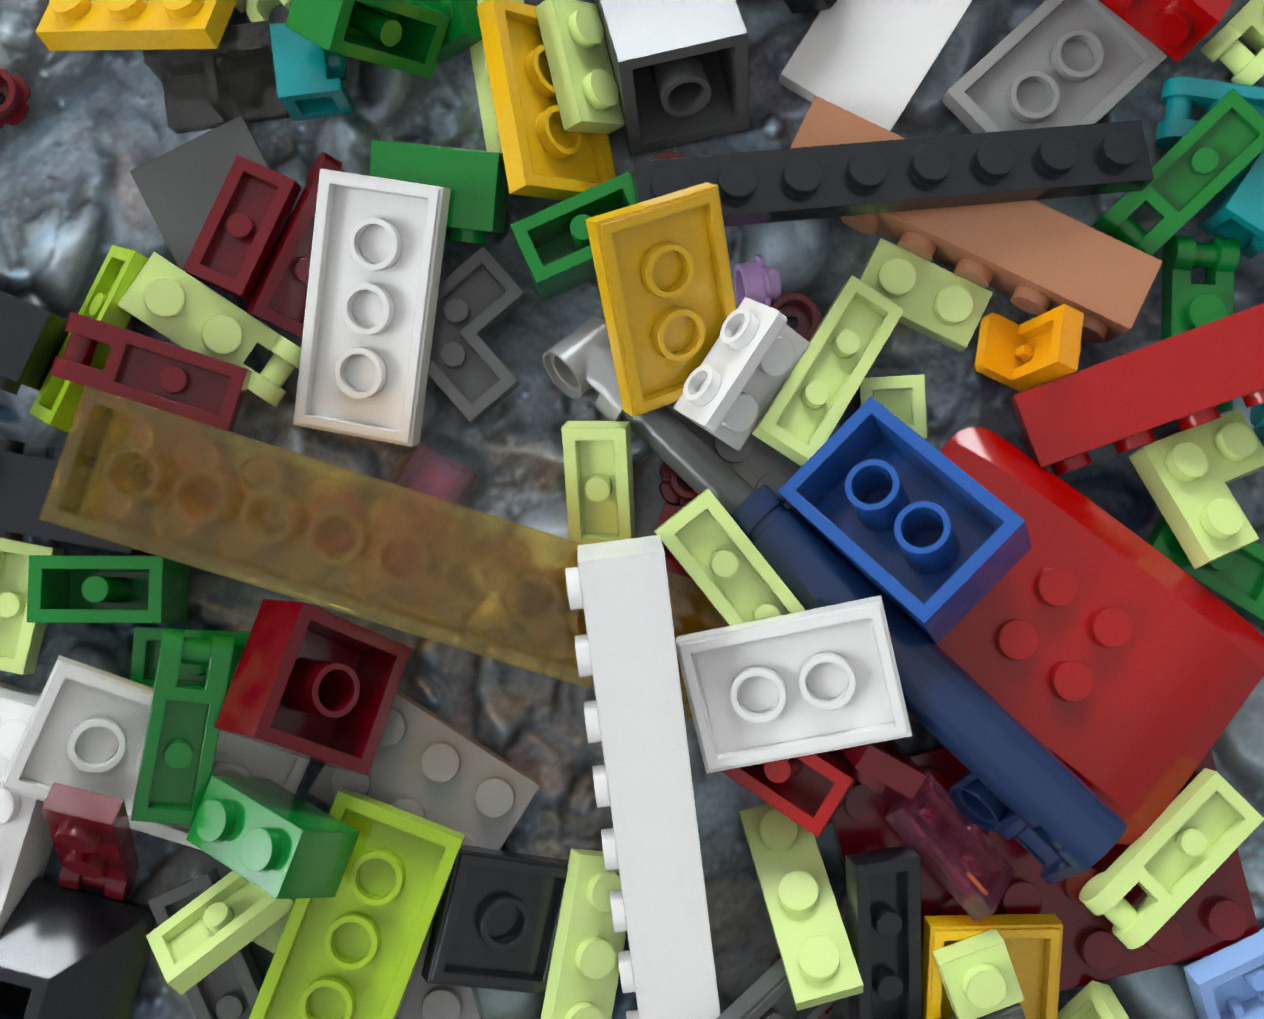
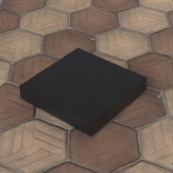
M463 845L457 855L434 918L421 973L424 980L432 984L545 994L569 860Z

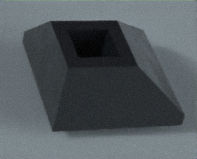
M40 877L34 879L0 933V1019H132L151 953V947L146 935L158 927L150 906L128 900L123 902L106 898L102 893L86 889L78 891L61 887L56 881Z

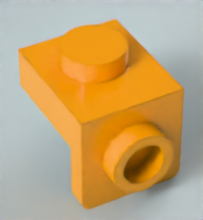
M1063 304L1022 324H1017L994 312L982 317L975 358L976 371L1019 392L1076 372L1081 353L1084 313Z

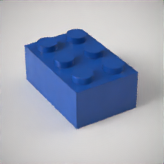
M872 396L777 491L788 508H792L935 644L1032 548L1026 521Z

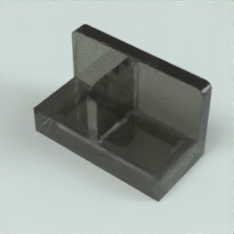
M268 20L226 26L217 49L143 50L144 63L163 84L167 124L174 133L181 134L214 129L240 115L248 124L291 117L277 95L270 23Z

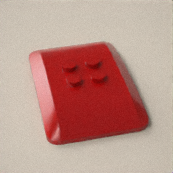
M969 427L960 430L947 440L940 449V452L1026 521L1032 548L937 645L1127 823L1124 834L1116 844L1130 845L1141 837L1173 802L1264 676V637L1243 617L1175 563L1045 467L1040 468L1038 462L1008 441L983 427Z

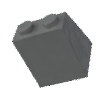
M593 0L594 4H597L599 16L604 27L607 50L614 79L619 90V100L625 121L623 129L630 156L749 129L748 32L736 0Z

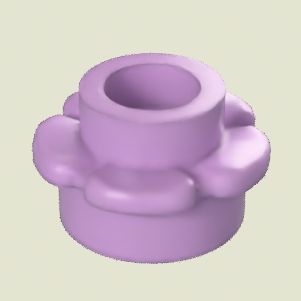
M759 254L753 256V262L737 263L735 265L734 290L737 306L739 307L743 299L747 297L771 307V304H774L781 297V281L777 267L775 265L765 266V260Z

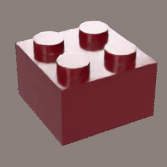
M263 599L214 728L326 766L368 776L412 648L305 602Z

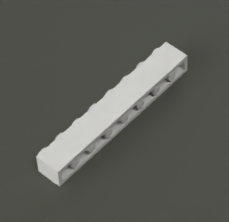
M660 535L578 545V567L565 568L570 610L584 609L587 634L574 636L579 677L593 676L596 700L584 701V715L588 743L602 742L605 765L592 766L597 808L611 807L613 828L601 829L603 855L606 871L619 869L622 890L610 891L614 933L626 931L628 933L630 950L618 952L620 979L623 994L636 992L638 1010L626 1011V1018L716 1019L721 1014L662 540Z

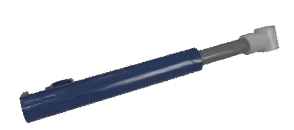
M597 316L588 318L544 352L542 356L544 367L551 380L562 392L574 399L584 395L610 421H630L631 430L698 495L704 490L709 489L805 610L879 595L882 596L907 711L967 768L949 790L952 802L963 816L981 829L989 832L998 831L1005 839L1015 838L1043 865L1040 878L1047 884H1054L1088 870L1119 841L1127 828V823L949 655L922 632L792 508L787 509L784 506L785 501L768 485H763L755 490L667 406L635 417L623 411L606 322L603 318Z

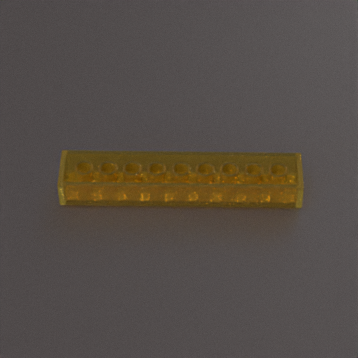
M84 386L39 518L40 520L595 690L593 676L579 677L574 636L587 634L584 609L570 610L565 568L578 567L577 547L584 544ZM667 571L675 640L677 636L729 626L692 579ZM678 659L684 717L693 720Z

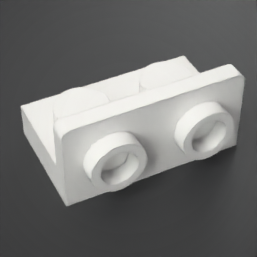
M745 297L737 310L733 311L724 321L719 338L702 364L687 378L683 387V393L673 409L739 452L810 342L786 324L787 317L780 311Z

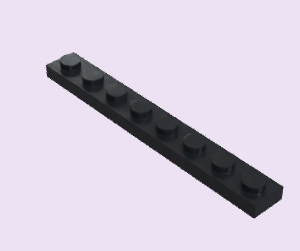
M1141 120L638 160L633 162L632 168L636 204L706 182L718 185L724 227L1142 191L1154 180Z

